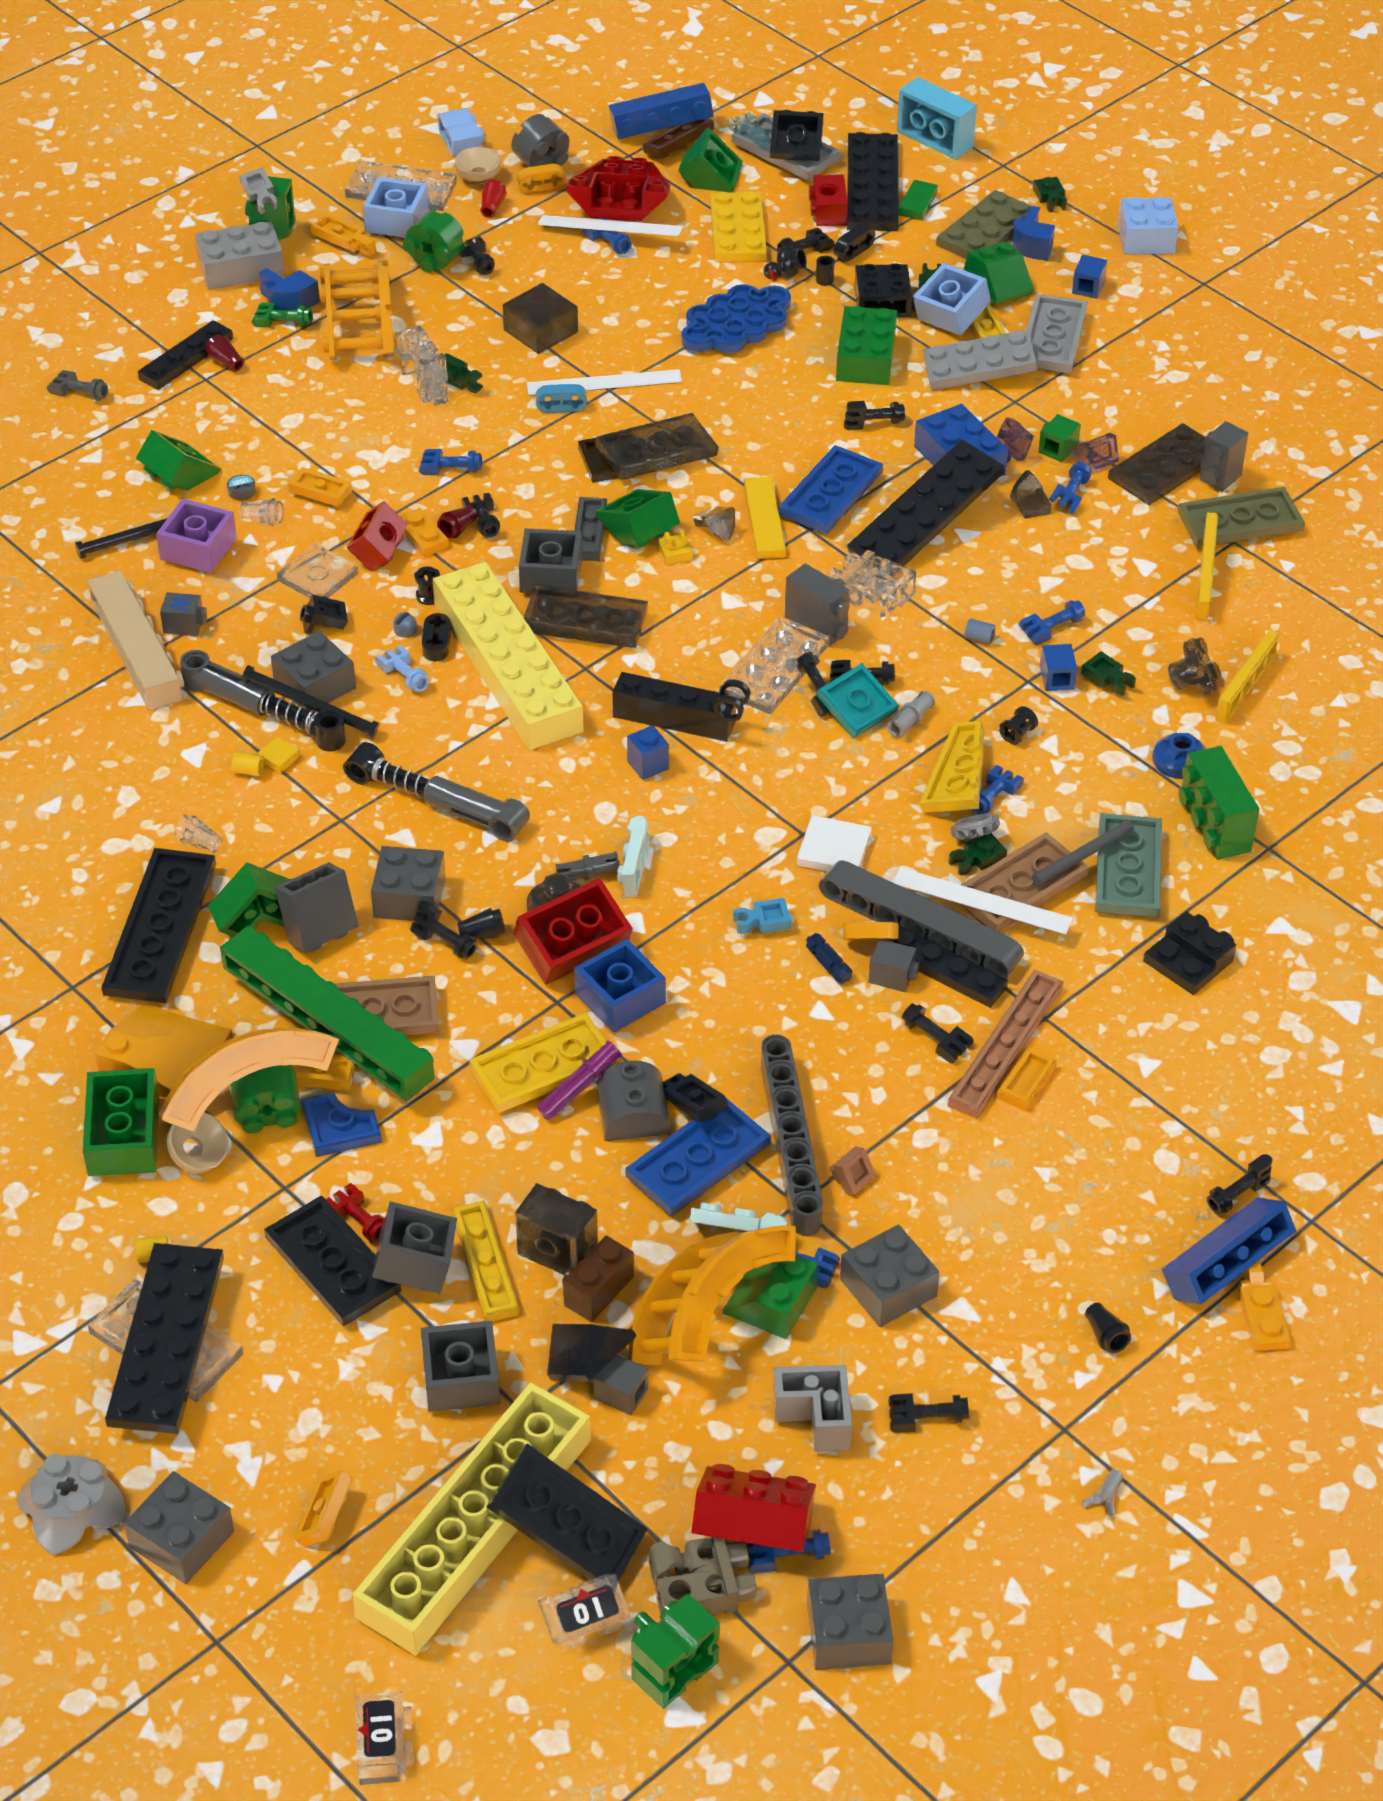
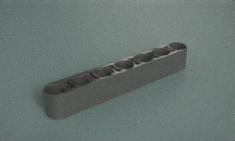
M837 861L819 882L821 893L829 900L876 922L899 923L900 926L1003 978L1009 976L1024 956L1022 946L1013 938L848 861Z
M773 1034L767 1036L762 1041L761 1072L791 1226H796L797 1234L811 1236L821 1229L823 1200L791 1043L785 1036Z

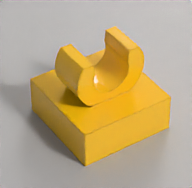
M683 529L679 530V535L670 536L669 532H665L663 538H658V548L665 565L693 560V551Z

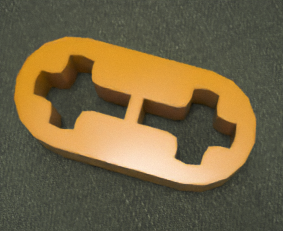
M547 164L522 169L517 174V182L522 192L531 194L560 189L566 182V176L560 165ZM557 174L555 179L551 180L552 175Z
M843 923L844 940H898L899 923Z

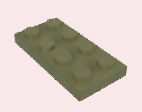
M994 190L939 234L936 239V245L966 259L968 251L1006 242L1013 236L1014 219L1021 220L1022 215H1027L1030 205L1003 192Z
M1285 486L1184 502L1178 505V514L1196 548H1200L1203 545L1207 512L1217 513L1218 515L1216 545L1303 531L1305 524Z

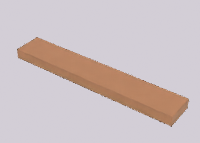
M1034 969L948 1098V1107L978 1119L1062 991L1064 981Z

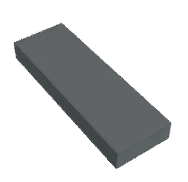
M579 497L574 531H582V561L600 562L605 525L596 516L595 510L607 505V498Z

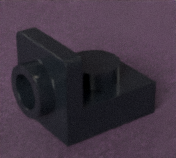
M312 594L308 604H304L300 612V621L303 622L304 633L311 634L316 623L344 630L348 622L345 602Z

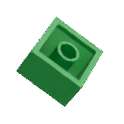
M1000 242L996 245L968 251L963 270L986 278L990 299L994 304L1033 295L1034 288L1024 256L1012 244Z
M152 429L136 456V459L145 465L143 470L155 477H161L160 483L172 490L178 487L188 491L217 475L221 470L219 466L187 442Z
M637 489L595 510L599 520L621 544L633 545L634 548L648 545L650 543L649 540L653 537L664 536L665 532L670 533L671 528L680 524L672 494L667 491Z
M795 1254V1261L773 1262L748 1271L744 1274L725 1305L723 1314L787 1339L817 1288L818 1263Z

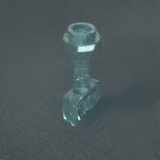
M751 112L745 113L744 117L742 115L736 116V120L733 118L727 119L729 129L734 133L747 132L750 135V142L755 147H764L768 144L770 140L769 132L764 127H755L757 126L756 116Z

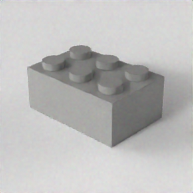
M272 221L257 222L240 227L233 226L216 231L208 230L195 234L198 261L208 290L260 281L259 272L266 268L280 277H285L282 250Z

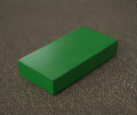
M914 179L899 206L898 215L923 220L938 192V185Z

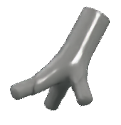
M1116 1469L1110 1470L1102 1486L1091 1497L1082 1501V1506L1086 1508L1095 1503H1105L1108 1515L1114 1516L1116 1514L1113 1503L1114 1494L1123 1479V1474Z

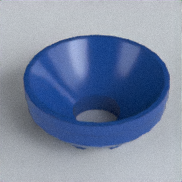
M1173 733L1164 736L1156 743L1152 760L1157 770L1162 774L1175 779H1183L1182 768L1185 767L1187 753L1203 750L1206 747L1190 733ZM1184 742L1189 744L1190 747L1181 749L1176 747L1174 743Z

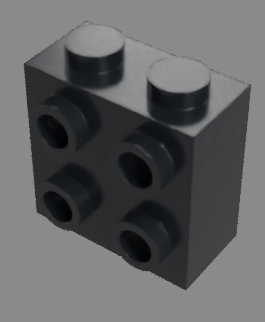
M907 264L855 265L854 289L857 306L897 310V318L911 317L912 292Z

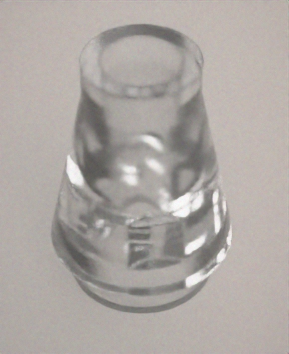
M270 498L253 502H242L239 512L242 519L274 526L282 522L284 507L281 501Z
M183 815L174 831V836L179 838L180 843L206 849L213 853L217 852L223 841L222 836L214 832L195 815Z

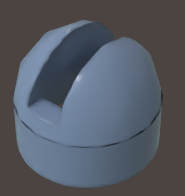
M402 612L394 618L393 627L394 633L397 636L407 638L417 632L416 619L410 613Z

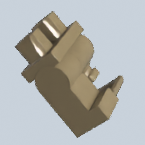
M712 1537V1539H695L686 1543L682 1553L678 1547L664 1542L653 1544L649 1549V1566L657 1592L656 1600L660 1614L667 1604L672 1601H679L687 1593L711 1615H717L724 1611L726 1614L737 1612L738 1602L755 1598L757 1585L754 1574L734 1575L733 1569L748 1567L749 1558L745 1542L726 1543L725 1539ZM674 1567L676 1576L664 1578V1576Z

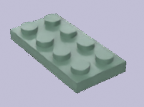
M1100 813L1098 836L1126 820L1132 822L1134 830L1097 852L1095 912L1159 917L1162 818Z

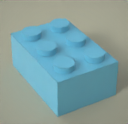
M917 77L899 90L897 132L957 160L974 147L977 104Z

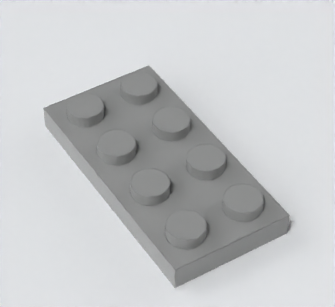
M765 113L732 134V143L807 181L840 159V150L822 142L820 161L770 158L773 117Z
M1042 294L1035 295L1027 330H1029L1037 369L1072 374L1088 301Z
M1029 330L1013 331L1011 333L923 349L931 391L1037 371V363Z

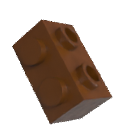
M607 1235L597 1245H591L586 1251L584 1259L576 1267H571L563 1277L564 1306L592 1323L634 1277V1252Z

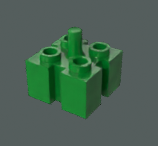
M688 1593L679 1601H672L667 1604L660 1614L662 1620L658 1623L644 1611L638 1613L634 1619V1623L639 1629L634 1633L631 1640L632 1680L662 1709L666 1708L686 1691V1685L693 1679L699 1680L719 1662V1646L715 1642L719 1639L720 1623Z

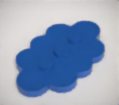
M741 284L729 289L727 294L712 295L707 299L706 304L693 306L687 311V326L681 332L682 345L696 352L706 351L714 347L721 352L735 353L742 350L746 343L761 342L766 338L767 332H777L786 326V310L791 305V294L781 286H767L758 290L751 285Z

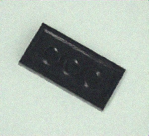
M322 1195L264 1229L265 1238L343 1327L401 1292V1284L372 1278L376 1255Z
M528 1443L522 1447L486 1506L599 1587L609 1585L612 1590L615 1588L648 1530Z

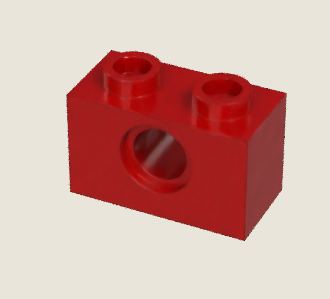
M844 174L814 175L813 185H809L810 213L811 216L816 218V226H846L848 201Z
M383 501L366 512L346 548L370 571L379 565L384 567L393 559L394 548L403 541V532L408 523Z

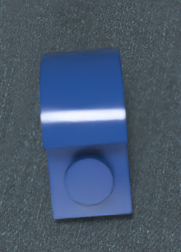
M1029 206L1027 215H1022L1021 220L1014 219L1012 245L1025 257L1048 261L1053 248L1055 225L1039 223L1040 207Z
M268 268L259 272L261 294L269 298L270 303H275L277 310H297L299 305H306L308 308H311L320 302L318 281L301 270L285 279Z

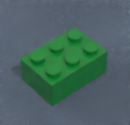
M844 306L837 352L836 381L880 385L890 384L896 338L897 310Z
M1222 745L1187 753L1186 764L1182 768L1183 782L1182 788L1179 789V799L1181 804L1186 806L1190 812L1193 825L1201 831L1206 847L1212 850L1217 860L1251 852L1260 808Z
M155 1068L87 1072L83 1155L88 1176L156 1172L159 1089Z

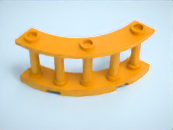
M377 260V265H372V268L331 270L330 263L324 264V268H320L321 284H325L324 287H320L321 303H326L328 336L323 337L324 353H329L330 360L336 359V349L378 347V350L383 349L384 356H394L392 318H386V310H391L388 260ZM373 282V286L332 289V284ZM374 297V300H380V305H375V308L332 310V300ZM376 319V321H381L382 333H377V336L334 339L333 321Z
M301 1028L262 1029L229 1039L201 1056L182 1074L167 1095L158 1115L162 1116V1121L194 1132L206 1108L224 1088L234 1081L262 1068L277 1065H303L327 1071L339 1039L321 1032Z
M780 1225L758 1228L748 1232L717 1234L701 1239L676 1254L653 1279L641 1301L632 1327L637 1336L629 1343L628 1360L641 1365L659 1366L661 1365L662 1352L669 1351L668 1360L707 1361L709 1336L716 1317L713 1312L720 1299L726 1297L748 1271L773 1262L795 1261L796 1226ZM676 1313L671 1337H665L671 1318Z

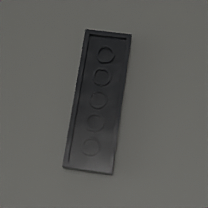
M848 133L847 230H852L860 224H865L875 231H898V134Z
M962 439L847 545L848 552L888 579H891L1005 473L1004 465Z
M154 848L102 984L103 996L166 1004L216 866L215 855Z
M154 1243L106 1413L105 1421L107 1427L172 1434L179 1433L224 1261L223 1249Z

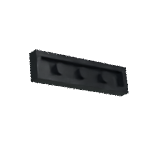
M212 320L138 370L139 380L156 390L161 389L208 356L205 347L211 337L220 335L227 337L231 341L233 339L232 330Z
M900 925L898 940H886L916 948L915 962L920 963V973L989 1008L994 1005L1007 989L1008 980Z

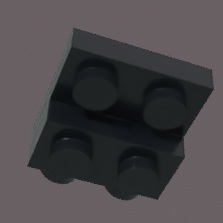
M787 109L774 110L770 158L820 161L824 113H817L815 111L799 112Z
M1185 911L1166 927L1165 936L1144 953L1143 962L1194 995L1233 962L1237 944L1234 943L1233 937L1228 932H1217L1211 928L1204 916L1200 914L1193 916Z

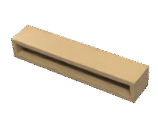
M121 570L88 580L91 602L148 711L181 701L180 688L184 687L182 674L179 670H174V662L170 652H164L165 648L162 637L159 633H154L155 628L150 615H144L143 602L141 598H135L136 593L131 580L126 581Z

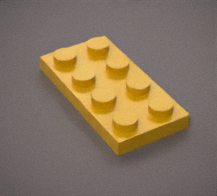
M761 192L710 193L715 262L767 261Z
M586 1012L469 1059V1068L497 1112L501 1113L555 1090L583 1064L582 1060L584 1058L588 1060L606 1044V1040Z

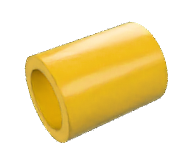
M242 752L234 753L231 763L233 773L257 777L262 775L264 769L263 756Z
M167 1235L135 1239L137 1262H149L154 1243L169 1244Z

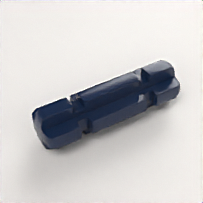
M815 933L806 939V947L812 954H815V957L830 974H833L832 977L839 984H843L852 978V969L843 962V959L830 944L825 943L826 940L821 934Z

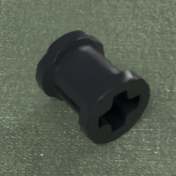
M425 566L415 572L414 578L418 584L416 599L419 603L424 605L434 604L433 578L440 576L438 569Z
M1020 706L1015 710L1014 716L1010 720H1004L999 725V732L1005 741L1012 745H1017L1022 741L1023 735L1027 731H1032L1038 726V718L1031 709Z

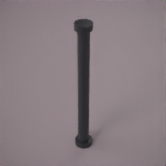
M167 518L85 543L81 541L75 542L78 557L80 559L85 558L88 553L155 534Z
M248 665L245 668L241 681L244 683L252 682L317 712L325 709L337 710L342 713L344 724L367 733L368 738L373 739L379 729L380 723L375 720L369 722L254 671L255 667Z

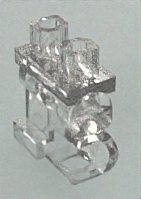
M422 326L396 333L397 350L402 360V375L415 373L417 393L420 395L422 403L431 401L434 406L448 403V372L444 354H439L437 347ZM411 359L415 365L406 367V362Z
M869 550L865 551L861 556L850 552L843 561V570L845 571L834 567L828 573V577L850 590V604L859 606L867 599L870 600V603L875 604L880 600V617L882 620L898 606L902 607L916 593V571L883 557H874V552Z

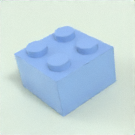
M378 177L363 206L366 232L405 239L408 229L429 210L427 184Z
M1121 198L1118 227L1123 253L1175 254L1178 224L1172 198Z
M943 263L913 296L918 320L959 336L991 302L986 278Z

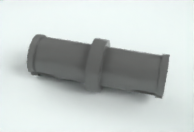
M617 851L594 857L584 855L580 860L555 864L559 884L585 877L587 880L594 879V875L618 871L620 862L617 859Z

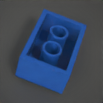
M962 403L916 420L914 447L933 466L963 439L1004 465L1005 473L1002 476L1006 475L1008 448Z

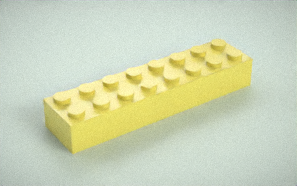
M486 562L479 563L433 578L434 605L441 614L449 617L451 631L528 750L583 733L582 704Z
M530 1382L353 1592L352 1599L355 1618L416 1656L518 1531V1529L486 1506L522 1447L528 1443L567 1471L591 1441L590 1416Z

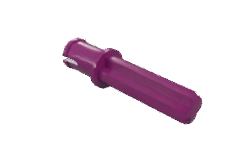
M606 1041V1044L588 1060L584 1058L582 1060L583 1064L537 1105L538 1111L545 1119L551 1120L596 1078L600 1080L602 1078L601 1074L622 1056L621 1052L612 1042Z

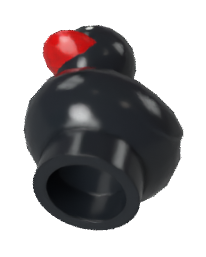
M781 246L777 253V263H767L764 266L763 273L765 277L773 281L777 280L780 274L786 278H792L797 275L800 269L806 267V255L801 248L795 249L791 246Z

